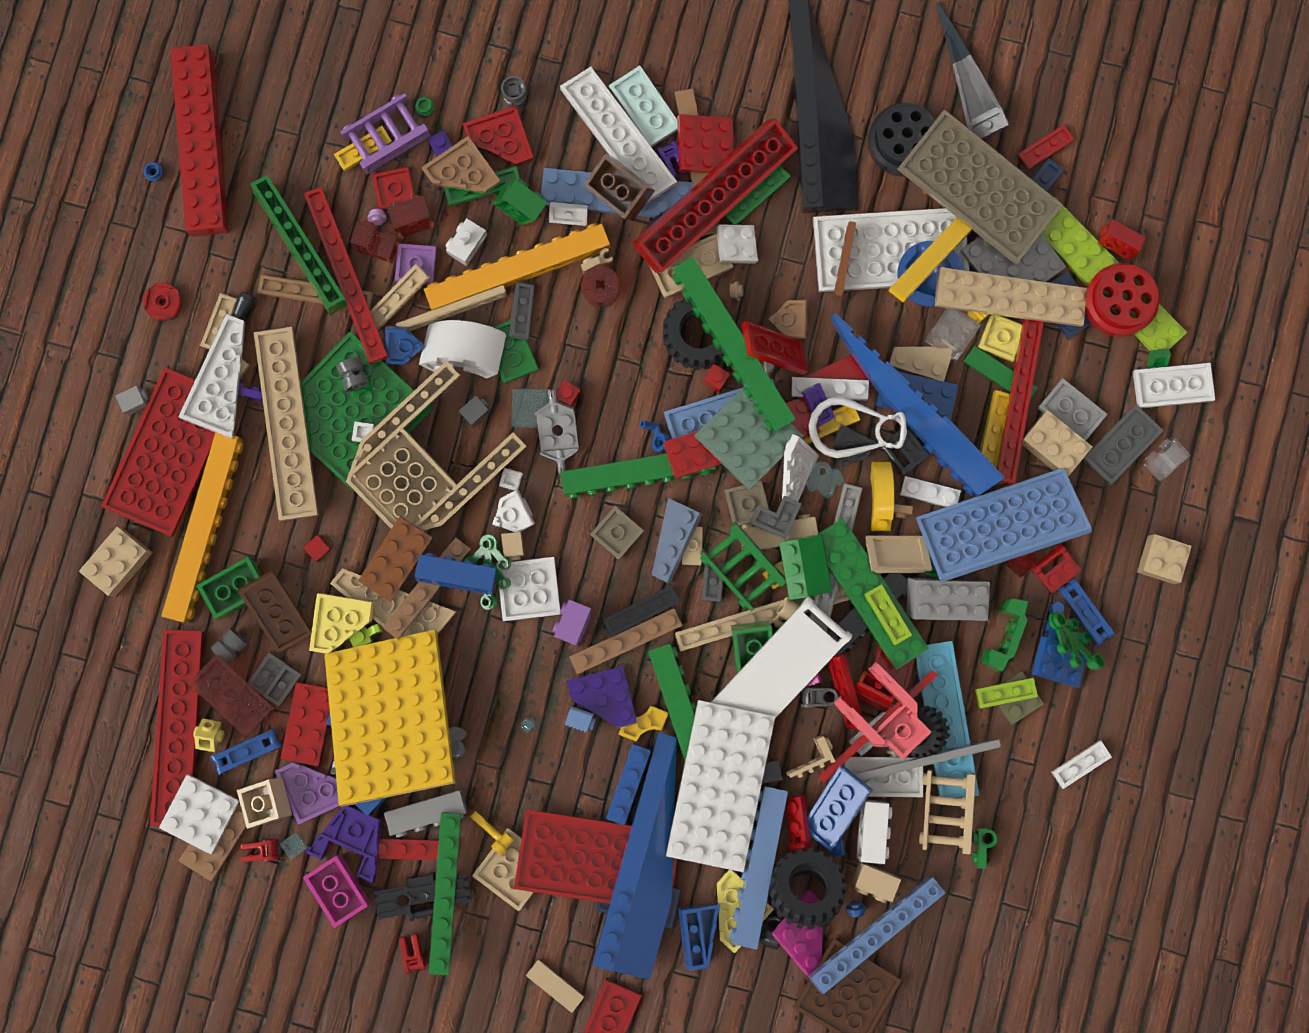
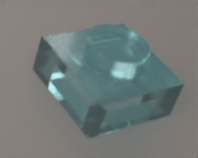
M298 832L280 843L290 860L308 849Z

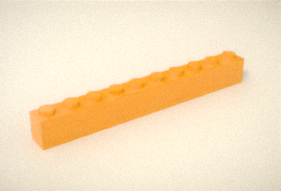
M591 224L586 230L572 231L569 233V236L564 238L562 236L556 237L550 243L535 245L534 249L518 251L515 256H504L496 263H485L477 270L469 269L464 271L463 275L447 277L441 283H431L427 285L428 288L424 289L430 308L435 310L502 285L506 288L514 285L516 282H523L599 254L605 248L610 250V243L603 225Z
M215 433L161 617L189 623L194 617V604L200 597V591L196 585L205 579L206 572L204 570L206 564H209L211 559V546H214L216 542V529L221 525V512L227 505L226 495L232 487L233 479L231 478L233 472H236L238 467V454H241L244 446L242 443L243 439L237 436L231 439Z

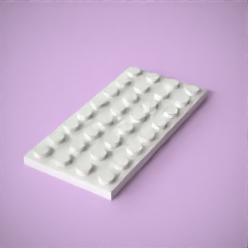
M946 208L813 217L818 291L833 292L835 289L848 222H856L843 291L890 288L898 280L897 269L903 254L917 243L935 241L957 217ZM965 237L954 251L960 257L964 271H969V263L960 252L967 246V237Z
M698 700L666 852L667 857L744 872L775 716Z

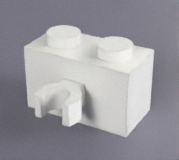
M466 218L464 223L461 222L458 225L455 237H451L447 242L446 251L448 255L468 266L487 237L486 230Z

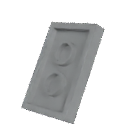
M1063 378L1038 407L1043 413L1047 410L1085 441L1107 415V413Z

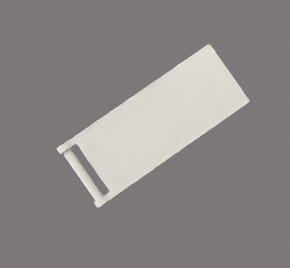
M807 597L792 616L711 703L771 715L776 718L842 646L850 641L853 635L849 631H844L818 608L810 597ZM809 609L841 637L839 641H835L810 619L804 611Z

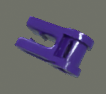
M671 141L670 145L663 148L659 147L656 150L661 161L676 179V169H674L671 160L676 162L679 169L678 147L675 141ZM681 172V174L686 175L688 172Z

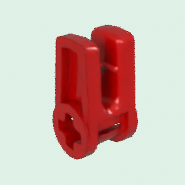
M278 839L240 844L241 850L260 849L258 854L252 853L242 856L241 861L279 859L276 848Z
M418 933L411 935L414 955L410 954V945H408L407 937H399L403 967L406 975L411 974V971L426 970V961Z

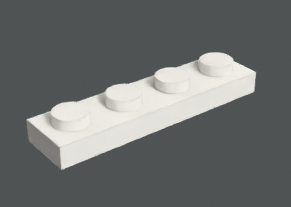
M792 377L791 397L803 398L802 391L820 383L827 399L843 397L850 400H868L869 380Z

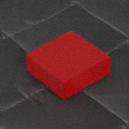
M319 535L315 536L303 547L315 562H318L331 550Z

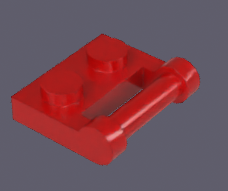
M1061 543L1056 545L1055 549L1037 564L1034 563L1030 566L1031 571L1050 594L1054 593L1081 571V568ZM1059 555L1063 558L1062 561L1048 572L1042 573L1041 570Z

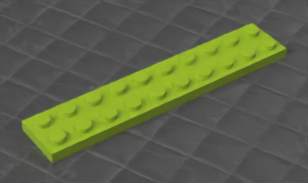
M1063 205L1041 233L1059 258L1086 286L1100 270L1109 265L1119 263ZM1115 275L1116 282L1122 283L1121 278ZM1134 278V283L1137 286H1141ZM1103 290V295L1110 298V293L1107 290ZM1122 293V298L1129 301V296L1126 293ZM1141 296L1142 302L1148 304V299L1145 296ZM1159 304L1153 321L1134 335L1151 351L1170 349L1187 332ZM1110 308V311L1114 315H1117V310L1115 308ZM1129 311L1130 316L1136 318V313Z

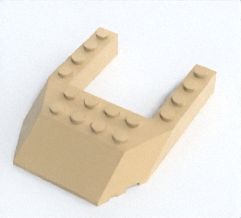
M447 361L360 441L358 451L346 482L391 529L400 516L423 531L442 526L526 447L513 432L457 484L412 437L405 427L460 377L459 373Z

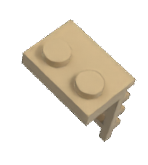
M821 735L814 737L813 740L821 756L787 771V776H790V778L793 776L801 778L804 771L812 773L814 772L812 768L815 766L823 768L825 767L823 763L826 761L834 763L835 760L830 751L833 749L830 740Z

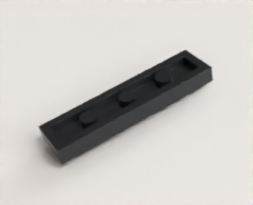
M672 585L603 619L611 637L680 603V600Z

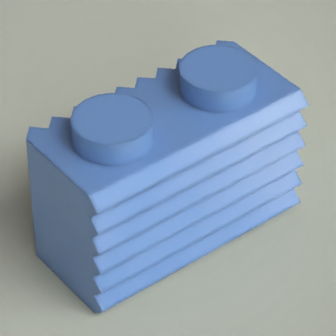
M572 706L570 707L565 725L587 732L588 730H593L596 719L593 718V713Z

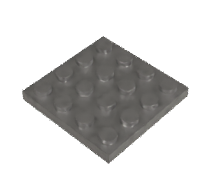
M1042 234L1039 235L1018 264H1014L981 236L960 251L973 270L978 273L1047 282L1066 267Z

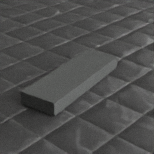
M515 283L509 338L527 341L529 339L535 285Z

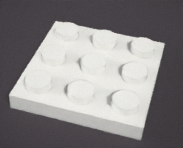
M554 557L511 562V567L508 570H501L497 564V568L511 581L510 588H499L503 621L561 615ZM505 580L503 581V586H504V587L506 586V581H505Z
M187 774L159 828L209 854H213L240 801Z

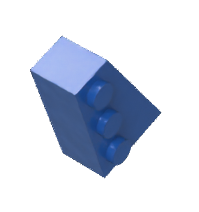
M716 902L678 908L685 968L689 971L709 968L713 937L717 926L716 921L718 911L720 910V904Z

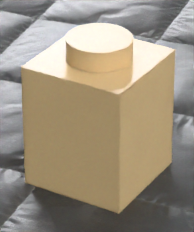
M522 533L501 534L505 558H509L510 561L521 560L520 557L525 556Z

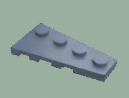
M669 498L652 576L670 584L702 514Z

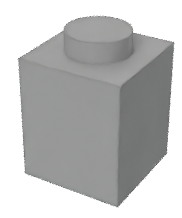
M138 386L115 395L122 412L127 415L146 408L147 400H149L146 390H142Z

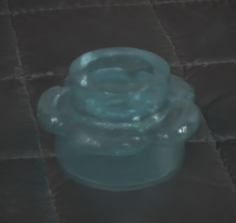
M528 716L520 723L522 726L520 730L526 734L530 733L538 725L535 717L530 718Z

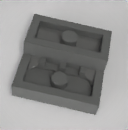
M268 652L246 685L279 707L301 676V673Z

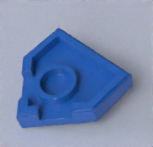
M386 326V353L388 355L386 364L405 365L417 352L424 348V344L406 327Z

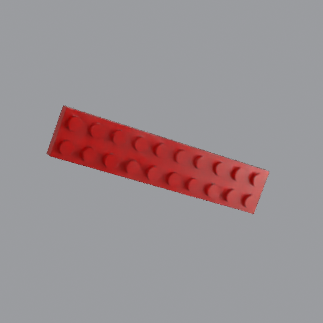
M163 630L150 826L161 825L186 775L190 774L194 777L196 749L194 730L198 726L204 631Z

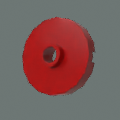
M168 283L154 284V286L145 291L143 296L144 309L152 318L159 321L174 318L182 306V297L179 291ZM162 300H166L165 305H161Z

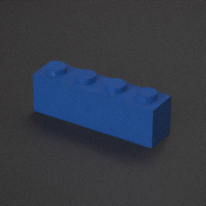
M431 553L419 554L414 576L416 581L493 595L497 577V570L494 566L490 564L474 565L475 563L469 560L458 562L452 557L437 558L436 555Z
M632 743L606 819L625 825L651 751L650 749Z

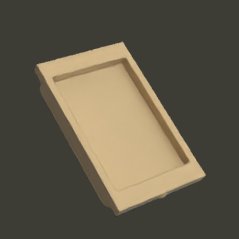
M923 536L865 537L871 571L876 573H924L925 571L932 570L929 551Z

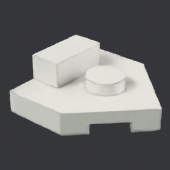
M515 490L500 498L499 507L492 525L513 532H521L535 524L532 518L533 514L519 490Z

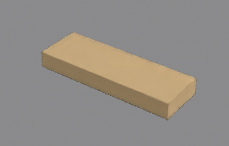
M220 293L200 344L201 347L210 350L226 314L232 316L236 298Z
M539 959L526 974L529 979L571 1013L584 998L582 993Z

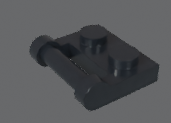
M907 426L906 438L902 447L899 448V451L909 462L906 467L891 448H886V446L879 447L899 470L898 473L901 477L929 457ZM899 430L885 442H898L900 439L901 430Z

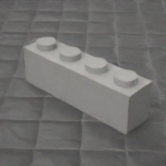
M461 789L387 811L384 815L390 836L396 834L397 838L407 835V831L415 829V832L427 829L426 825L428 824L440 825L441 813L461 814L462 819L464 818L463 814H466L468 810Z

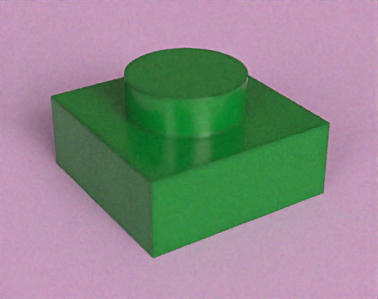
M1169 349L1151 350L1146 364L1148 369L1168 367L1171 356Z

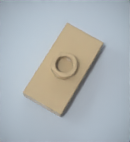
M696 527L682 557V565L701 566L702 527Z

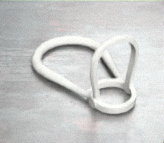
M843 397L828 398L818 404L812 412L809 421V433L815 447L824 455L834 458L849 457L881 446L899 449L902 447L907 434L906 417L903 412L884 416ZM831 405H844L879 417L880 421L875 429L878 444L845 450L830 449L820 441L817 435L816 424L818 417L824 409ZM888 419L896 420L901 425L900 439L896 443H886L880 436V426Z

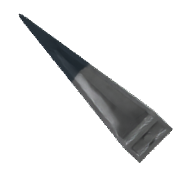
M936 2L967 127L983 140L1010 126L1002 105L941 4Z

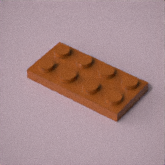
M400 516L358 582L391 602L418 561L419 554L422 555L433 536Z

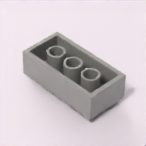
M908 578L906 614L912 619L988 621L990 582L978 579H950L940 582L937 578Z

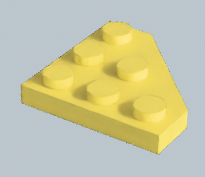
M317 593L309 651L329 654L372 621L374 602Z
M728 869L717 882L718 904H720V910L718 911L720 940L732 952L736 953L741 946L731 944L732 940L729 939L731 928H735L736 920L733 919L735 908H739L740 900L737 899L739 888H743L744 880H741L733 870ZM766 902L763 921L774 910L768 902Z

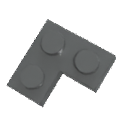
M783 496L776 513L758 506L750 524L786 540L802 503Z

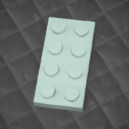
M638 66L609 85V89L651 147L678 131L676 117L641 66Z

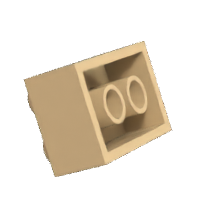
M1048 410L1038 418L1024 435L1022 442L1023 447L1050 469L1055 471L1064 468L1067 476L1072 473L1092 448L1088 442Z
M116 527L79 572L107 596L116 597L153 552L124 528Z

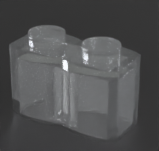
M1167 438L1159 445L1161 449L1157 453L1153 451L1145 458L1147 461L1144 463V466L1158 481L1164 480L1191 455L1176 438L1171 440Z

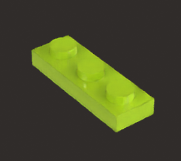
M882 584L864 594L894 645L912 636Z
M1034 678L975 689L979 708L1038 697Z

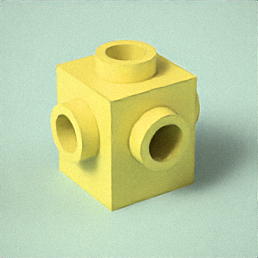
M208 719L201 720L199 726H196L194 730L195 749L215 752L218 743L222 742L224 738L221 722Z

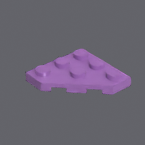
M295 762L275 771L278 778H283L289 805L298 825L339 806L336 778Z

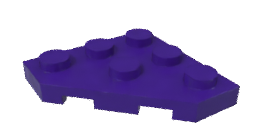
M623 666L567 681L571 700L583 706L617 728L637 724Z

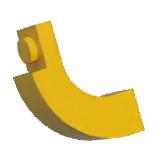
M872 462L870 476L873 497L871 531H891V522L894 514L891 462Z

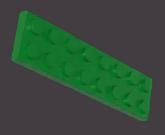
M842 518L819 533L823 534L829 570L894 669H899L928 650V646L880 573L871 571L868 555L845 520ZM881 584L912 636L896 645L892 643L864 594Z

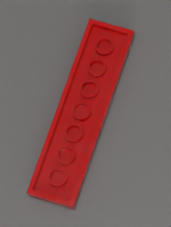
M804 397L787 402L786 405L795 417L792 425L803 435V438L809 437L811 413ZM816 424V429H817V434H818V433H820V429H819V426H817V424ZM698 431L663 442L675 479L722 465L694 437Z

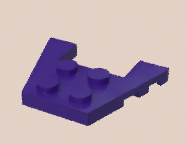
M349 805L343 806L330 821L328 827L323 833L319 834L316 838L317 840L312 846H309L305 853L318 859H324L332 841L364 856L357 876L373 883L376 880L381 819L372 815L367 816L363 811Z

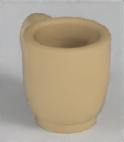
M786 597L778 607L777 615L773 620L774 625L780 628L784 622H781L779 617L788 620L801 605L795 600H789V597Z

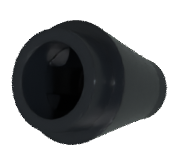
M241 291L240 295L238 294L232 316L243 320L255 304L254 300L256 297Z

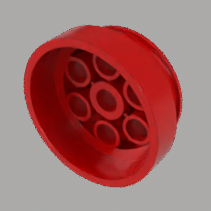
M1128 263L1109 265L1100 270L1086 286L1085 314L1097 330L1108 336L1128 337L1137 334L1146 328L1157 314L1160 302L1157 285L1149 273L1136 265ZM1114 276H1119L1122 283L1116 282ZM1134 278L1140 281L1141 286H1137L1134 283ZM1103 290H1107L1110 293V298L1103 295ZM1122 293H1126L1129 296V301L1122 298ZM1141 296H1145L1148 299V304L1142 302ZM1110 308H1115L1117 315H1113L1110 312ZM1129 311H1134L1136 318H1132Z

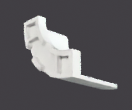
M446 320L431 323L427 328L419 365L435 372L447 361L453 368L454 366L463 367V370L489 378L498 374L506 334L493 327L468 321Z

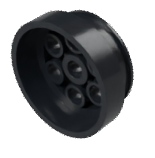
M911 103L894 104L881 111L873 121L868 134V149L875 164L888 174L906 177L897 169L910 154L912 148L923 137L921 132H927L936 121L935 118L925 108ZM911 116L918 117L919 121L914 122ZM892 117H898L901 122H894ZM907 132L911 137L905 138L902 133ZM889 133L891 134L892 138L887 139L883 136V134ZM893 149H900L902 154H896Z

